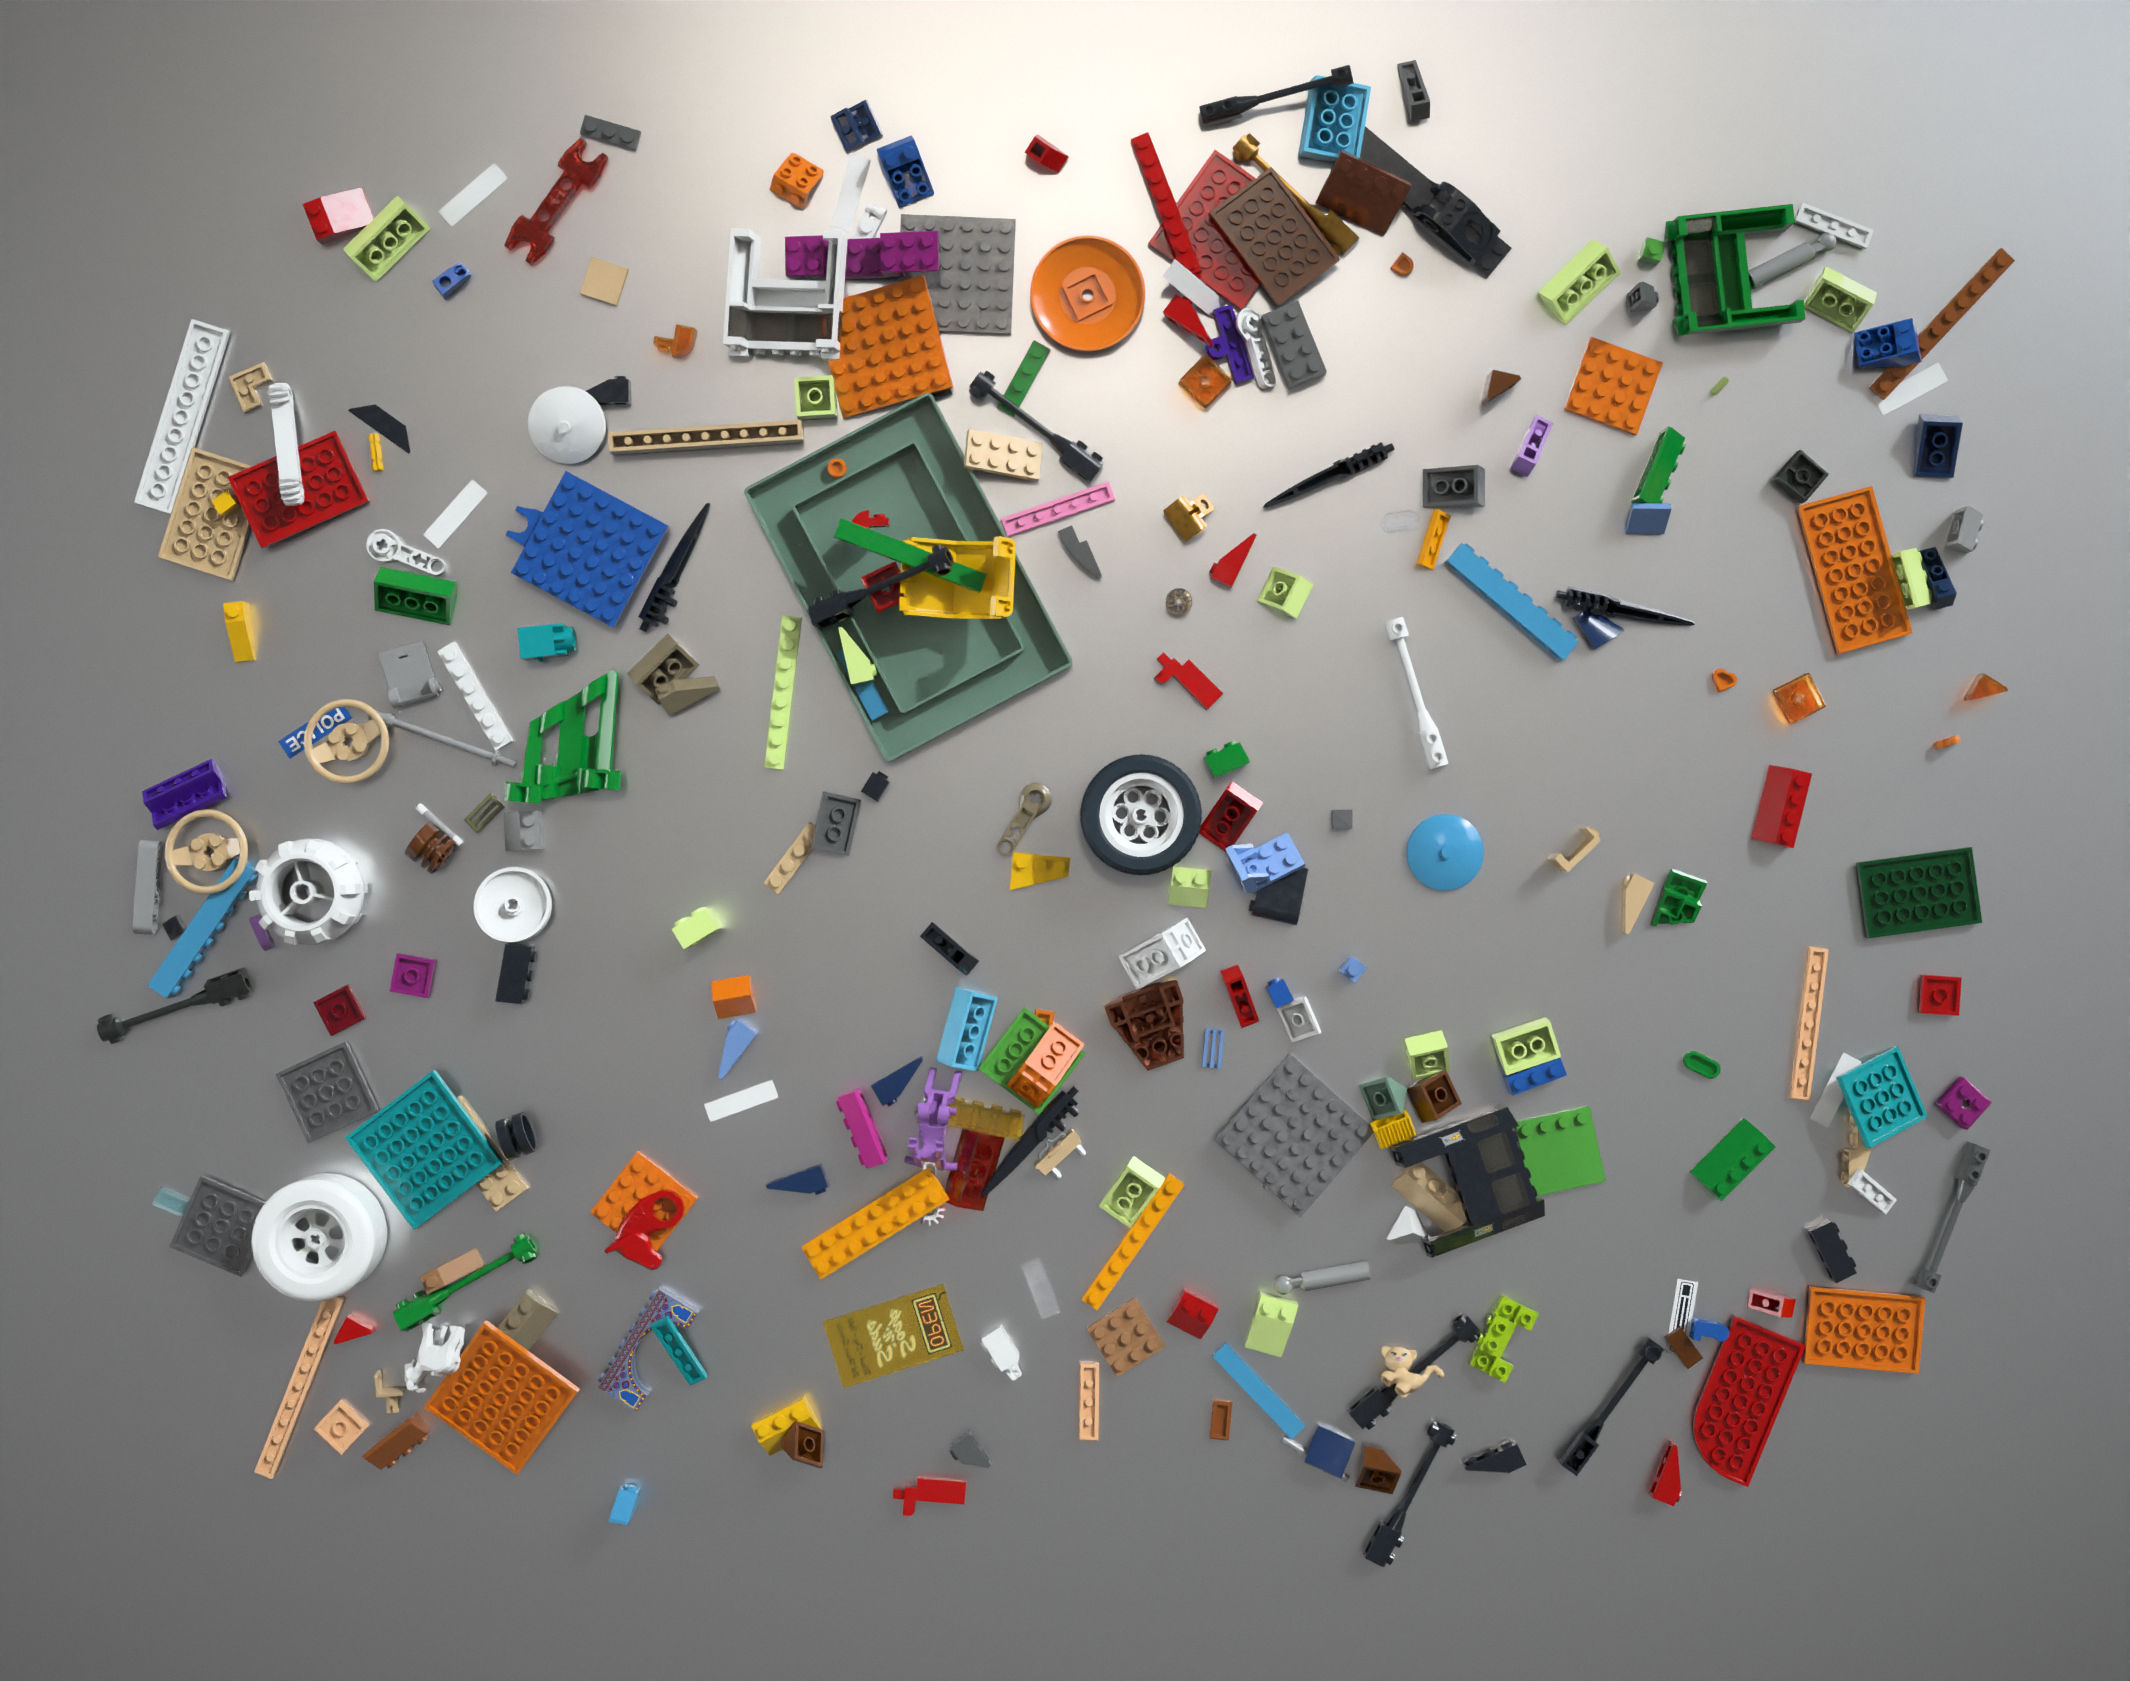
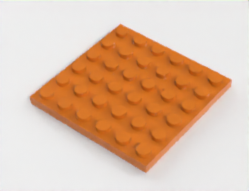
M924 275L843 298V312L839 313L837 340L840 343L839 359L828 361L831 375L834 377L835 390L844 419L909 401L925 393L933 394L954 388ZM816 315L822 339H828L829 317Z
M486 1320L460 1355L459 1368L452 1375H446L424 1407L518 1475L580 1388Z

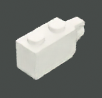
M1002 1324L982 1335V1342L980 1344L986 1353L989 1351L993 1357L990 1360L996 1369L999 1368L1001 1372L1004 1371L1012 1381L1022 1376L1018 1365L1019 1352Z

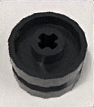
M524 1112L513 1115L511 1121L508 1118L496 1121L495 1127L498 1141L505 1157L509 1161L519 1158L521 1152L528 1155L537 1151L535 1135Z

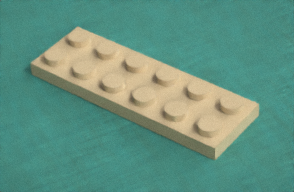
M458 1096V1101L504 1161L503 1164L476 1183L482 1194L497 1212L527 1190L528 1187L462 1097Z

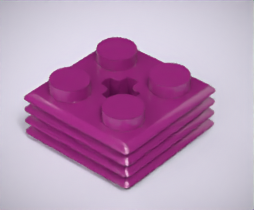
M1960 1076L1936 1102V1106L1958 1126L1968 1130L1992 1102L1965 1077ZM1962 1100H1966V1106H1965V1107L1962 1106V1105H1963L1962 1102H1961Z

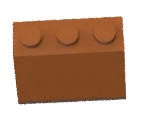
M415 1413L369 1449L362 1457L380 1470L386 1466L389 1469L398 1462L397 1457L401 1454L405 1457L413 1450L411 1446L416 1442L419 1445L428 1438L427 1434L431 1430L419 1414Z

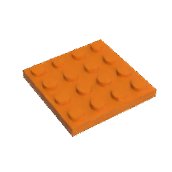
M1590 337L1564 410L1636 436L1663 362Z
M637 1151L590 1213L617 1233L627 1213L642 1198L654 1192L667 1189L675 1191L680 1195L685 1205L683 1217L697 1201L698 1197ZM663 1197L655 1202L654 1212L658 1218L669 1220L675 1216L677 1208L673 1200ZM679 1222L675 1226L649 1234L655 1251H658Z

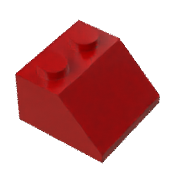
M1183 1288L1166 1322L1201 1340L1211 1326L1219 1307L1217 1304Z

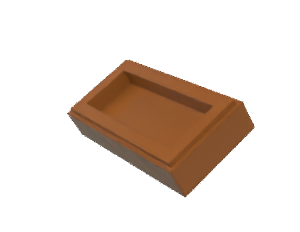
M1213 1399L1210 1439L1229 1441L1232 1401Z

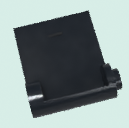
M1301 868L1258 890L1255 899L1250 900L1248 911H1251V915L1297 925L1308 869Z

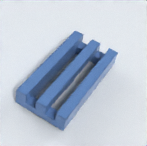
M1205 1029L1202 1067L1221 1069L1224 1030ZM1209 1033H1213L1209 1064L1206 1063ZM1220 1034L1217 1064H1214L1216 1036Z

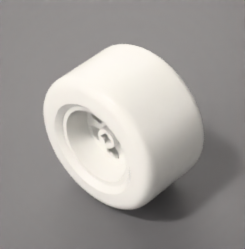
M333 1173L310 1175L281 1188L265 1202L253 1226L252 1252L260 1273L278 1292L300 1301H326L336 1298L359 1285L376 1269L386 1247L387 1223L383 1209L376 1197L358 1181ZM317 1213L329 1216L325 1226L317 1224ZM303 1217L310 1224L307 1231L297 1228L298 1221ZM337 1225L342 1230L343 1237L341 1239H334L330 1234V1230ZM316 1235H319V1236H320L318 1242L315 1240V1239H316ZM297 1238L304 1240L305 1247L303 1249H300ZM329 1245L339 1249V1253L333 1259H329L325 1252ZM310 1251L318 1253V1263L307 1257Z

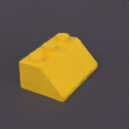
M805 1395L754 1420L751 1424L759 1443L770 1456L783 1450L780 1443L793 1422L798 1421L821 1429Z

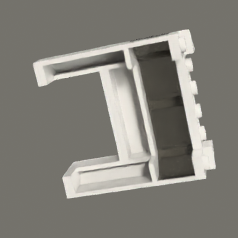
M731 228L723 344L729 347L730 356L753 359V352L755 355H765V352H772V355L783 356L784 353H790L791 356H802V353H805L812 357H820L821 354V359L826 362L839 359L848 235L845 232L838 230H824L823 238L829 242L826 281L759 279L761 237L751 229Z

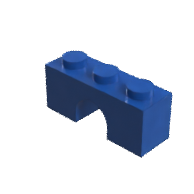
M1557 1058L1509 1075H1503L1509 1094L1514 1096L1567 1076L1561 1058Z

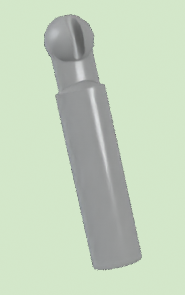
M1828 232L1823 233L1816 242L1812 244L1805 242L1749 270L1750 287L1755 289L1813 260L1815 254L1820 251H1831L1836 245V237Z
M1368 1261L1301 1272L1299 1278L1294 1279L1281 1276L1275 1281V1289L1279 1294L1287 1295L1292 1289L1300 1287L1304 1291L1371 1280Z

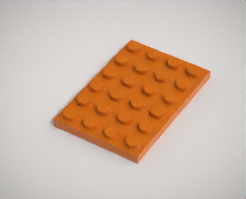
M1809 1286L1804 1340L1806 1347L1803 1352V1363L1919 1374L1926 1297Z

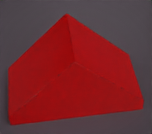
M350 1314L346 1317L335 1337L334 1345L372 1334L376 1331V1328Z

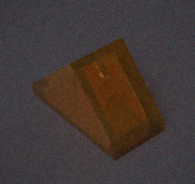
M1984 673L1977 674L1964 696V701L2006 692L2008 689Z

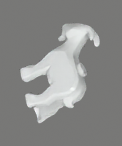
M422 1322L423 1337L418 1352V1360L414 1358L411 1363L404 1366V1380L409 1391L424 1393L426 1389L421 1388L420 1383L426 1375L431 1373V1376L443 1377V1374L452 1375L459 1368L460 1351L464 1345L465 1329L450 1325V1337L443 1345L447 1327L438 1326L433 1339L434 1329H431L432 1324Z

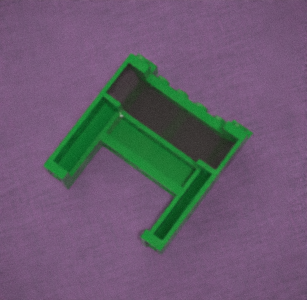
M1793 204L1678 216L1674 221H1666L1664 242L1671 244L1669 247L1670 257H1673L1671 273L1673 277L1675 276L1676 283L1673 286L1674 295H1677L1678 301L1675 309L1676 314H1679V317L1674 318L1672 322L1678 336L1801 323L1806 319L1804 300H1797L1790 305L1752 308L1745 236L1785 232L1795 223Z

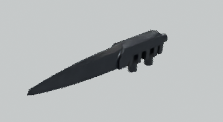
M1380 442L1378 445H1372L1367 450L1366 448L1363 449L1361 453L1353 454V457L1338 460L1333 463V466L1316 473L1265 503L1263 507L1267 508L1287 501L1339 478L1341 480L1348 478L1387 459L1388 453L1395 450L1392 443L1384 446Z
M710 503L704 505L669 558L660 577L657 578L638 616L643 620L639 628L640 630L646 632L650 624L658 627V621L665 625L668 623L669 618L662 615V612H666V604L672 607L677 605V600L670 597L671 594L674 595L676 592L672 588L677 586L679 578L693 551L706 519Z
M1569 586L1566 592L1557 590L1556 598L1564 599L1565 607H1569L1571 604L1572 609L1575 611H1586V608H1589L1590 612L1594 615L1600 613V615L1605 614L1613 618L1619 616L1661 624L1695 625L1692 621L1622 601L1607 594Z
M1073 1086L1068 1092L1061 1090L1033 1121V1124L1013 1146L981 1193L982 1198L999 1185L1047 1137V1131L1052 1134L1055 1126L1061 1132L1066 1129V1125L1060 1120L1067 1117V1112L1073 1117L1078 1116L1079 1111L1073 1107L1078 1104L1073 1098L1079 1092L1077 1088Z

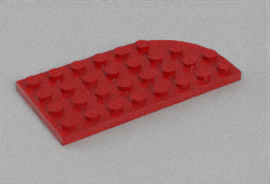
M1733 1315L1728 1327L1729 1337L1721 1344L1698 1400L1693 1417V1433L1700 1454L1711 1468L1723 1477L1748 1487L1806 1345Z

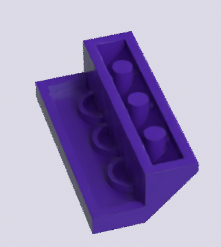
M212 759L142 791L143 803L152 813L153 826L156 830L180 820L189 813L202 810L227 798L225 784Z

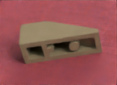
M715 676L672 680L655 689L659 701L669 716L720 690Z

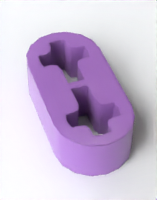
M258 914L251 917L249 921L260 946L264 951L275 947V943L269 930H264L258 923L262 918Z

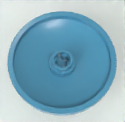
M1440 814L1429 817L1417 825L1409 837L1406 856L1411 872L1422 884L1432 889L1450 891L1461 888L1474 879L1483 862L1484 848L1479 833L1471 823L1459 816Z

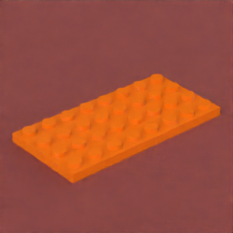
M1873 487L1862 488L1798 506L1797 511L1837 654L1913 634Z

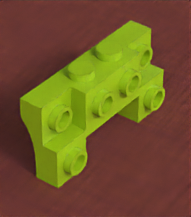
M1501 1294L1492 1315H1488L1484 1325L1486 1327L1483 1333H1479V1338L1476 1340L1477 1346L1468 1364L1506 1383L1514 1365L1501 1359V1356L1516 1325L1531 1331L1539 1313Z

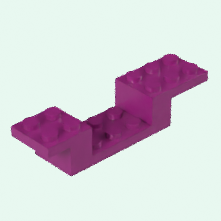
M938 231L880 233V238L847 240L845 279L905 277V273L939 271ZM823 235L785 237V275L787 277L806 276L810 280H826L829 242L823 238Z

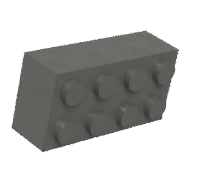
M1298 300L1262 315V324L1289 390L1325 376L1327 370Z

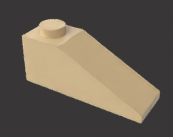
M1635 873L1626 875L1622 882L1621 933L1626 935L1630 934L1655 884Z

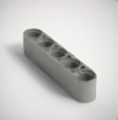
M141 839L138 844L132 925L133 933L154 935L157 930L163 853L162 841Z

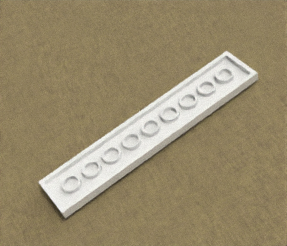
M191 319L134 503L169 514L172 513L192 447H195L229 339V330Z

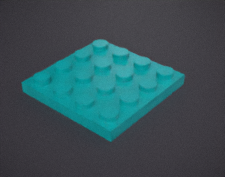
M1893 1047L1836 1077L1865 1148H1871L1928 1117L1899 1047Z

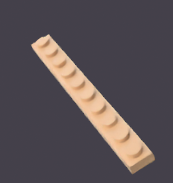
M338 1296L321 1302L255 1468V1473L270 1479L274 1478L345 1300L344 1298Z

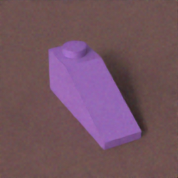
M1538 415L1534 417L1510 469L1526 477L1529 476L1538 461L1553 425L1552 422Z

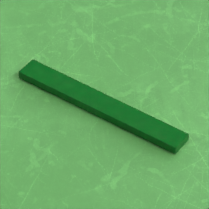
M842 518L834 535L836 539L912 568L927 562V555L931 554V552ZM954 562V565L951 566L952 571L947 575L938 576L932 569L924 571L977 593L981 592L987 575L957 562Z

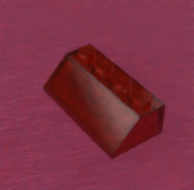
M962 1128L952 1162L957 1163V1170H950L944 1190L950 1199L946 1203L955 1207L984 1211L988 1194L982 1198L981 1193L996 1170L1005 1137L974 1128Z

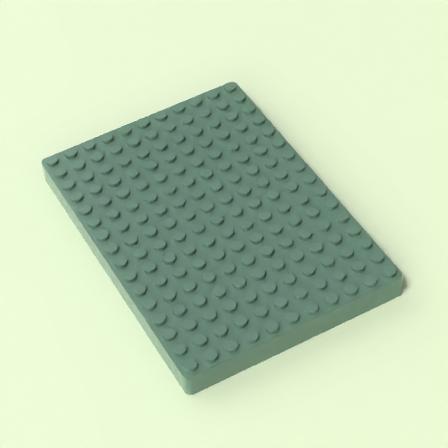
M925 393L748 486L744 490L749 504L808 615V608L814 605L813 600L815 598H830V592L833 590L849 592L865 589L861 577L892 562H896L834 538L841 518L852 522L858 513L865 510L870 511V518H874V514H885V517L890 519V527L870 529L899 541L907 540L908 537L951 541H994V537L997 536L1007 537L972 469L964 468L965 456L933 395L930 393ZM839 458L845 462L847 472L843 477L833 478L828 473L827 466L832 459ZM1017 554L1015 555L1013 611L1005 619H951L904 615L903 611H899V604L877 613L870 597L866 596L865 599L852 607L854 616L822 630L815 627L884 759L889 762L900 758L1061 673L1072 665V658ZM896 562L901 571V563ZM892 586L882 589V591L885 590L886 592H889L890 587ZM839 627H842L870 660L871 665L875 664L877 675L874 676L875 681L873 683L889 712L873 721L854 686L851 685L850 679L836 655V652L843 649Z

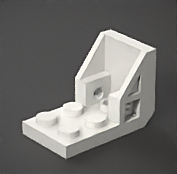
M1185 918L1118 957L1136 989H1139L1184 966L1206 950L1189 919Z

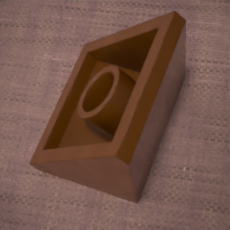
M1492 370L1486 377L1481 400L1482 405L1515 386L1522 379L1520 375Z
M798 1421L793 1422L781 1441L780 1446L792 1460L823 1468L824 1430Z

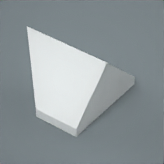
M1405 1205L1386 1239L1396 1244L1422 1242L1421 1237L1428 1234L1417 1211Z

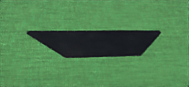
M376 404L348 410L405 452L410 453L406 426Z

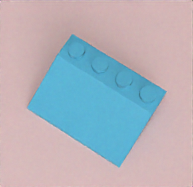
M1315 75L1310 81L1321 79L1325 76ZM1334 83L1309 90L1298 156L1316 160L1336 161L1342 149L1360 158L1371 86L1354 83L1344 88L1335 89Z

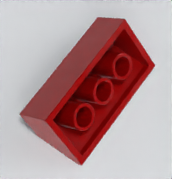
M1769 765L1751 839L1785 848H1794L1812 773Z

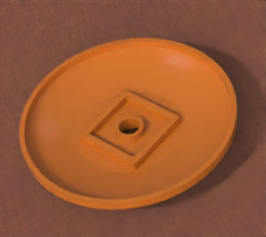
M1076 236L1055 245L1039 261L1031 281V306L1038 324L1055 342L1077 351H1099L1122 341L1137 325L1145 304L1144 278L1135 259L1119 244L1099 236ZM1089 290L1093 293V298L1085 300L1082 297V293Z

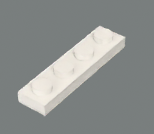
M1801 203L1795 218V223L1821 233L1833 234L1836 239L1862 249L1868 247L1874 231L1806 203Z

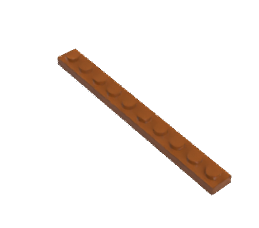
M1998 249L1919 333L1918 340L1921 360L2015 261L2004 249ZM1919 363L1903 367H1888L1869 388L1881 400H1885Z

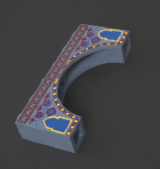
M662 1286L658 1291L656 1289L653 1290L649 1297L651 1300L648 1307L644 1305L639 1313V1316H641L639 1322H634L628 1331L631 1335L628 1339L624 1338L618 1348L621 1351L618 1356L614 1354L609 1361L610 1369L608 1372L603 1371L598 1379L601 1382L598 1386L599 1389L636 1412L650 1393L640 1383L636 1375L635 1354L643 1337L652 1331L651 1323L669 1316L674 1325L688 1330L700 1312L698 1308Z

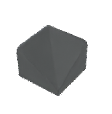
M1332 810V829H1352V810Z

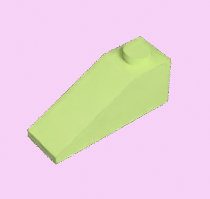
M839 627L851 685L875 681L874 676L877 675L875 664L871 665L870 660L842 627Z

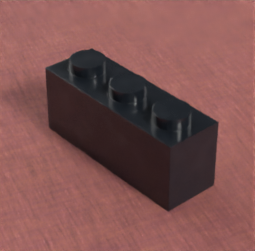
M1825 1219L1806 1229L1831 1281L1838 1283L1857 1274L1855 1270L1856 1263L1851 1256H1848L1846 1252L1848 1247L1845 1241L1840 1239L1838 1235L1840 1231L1835 1222L1832 1223V1221Z

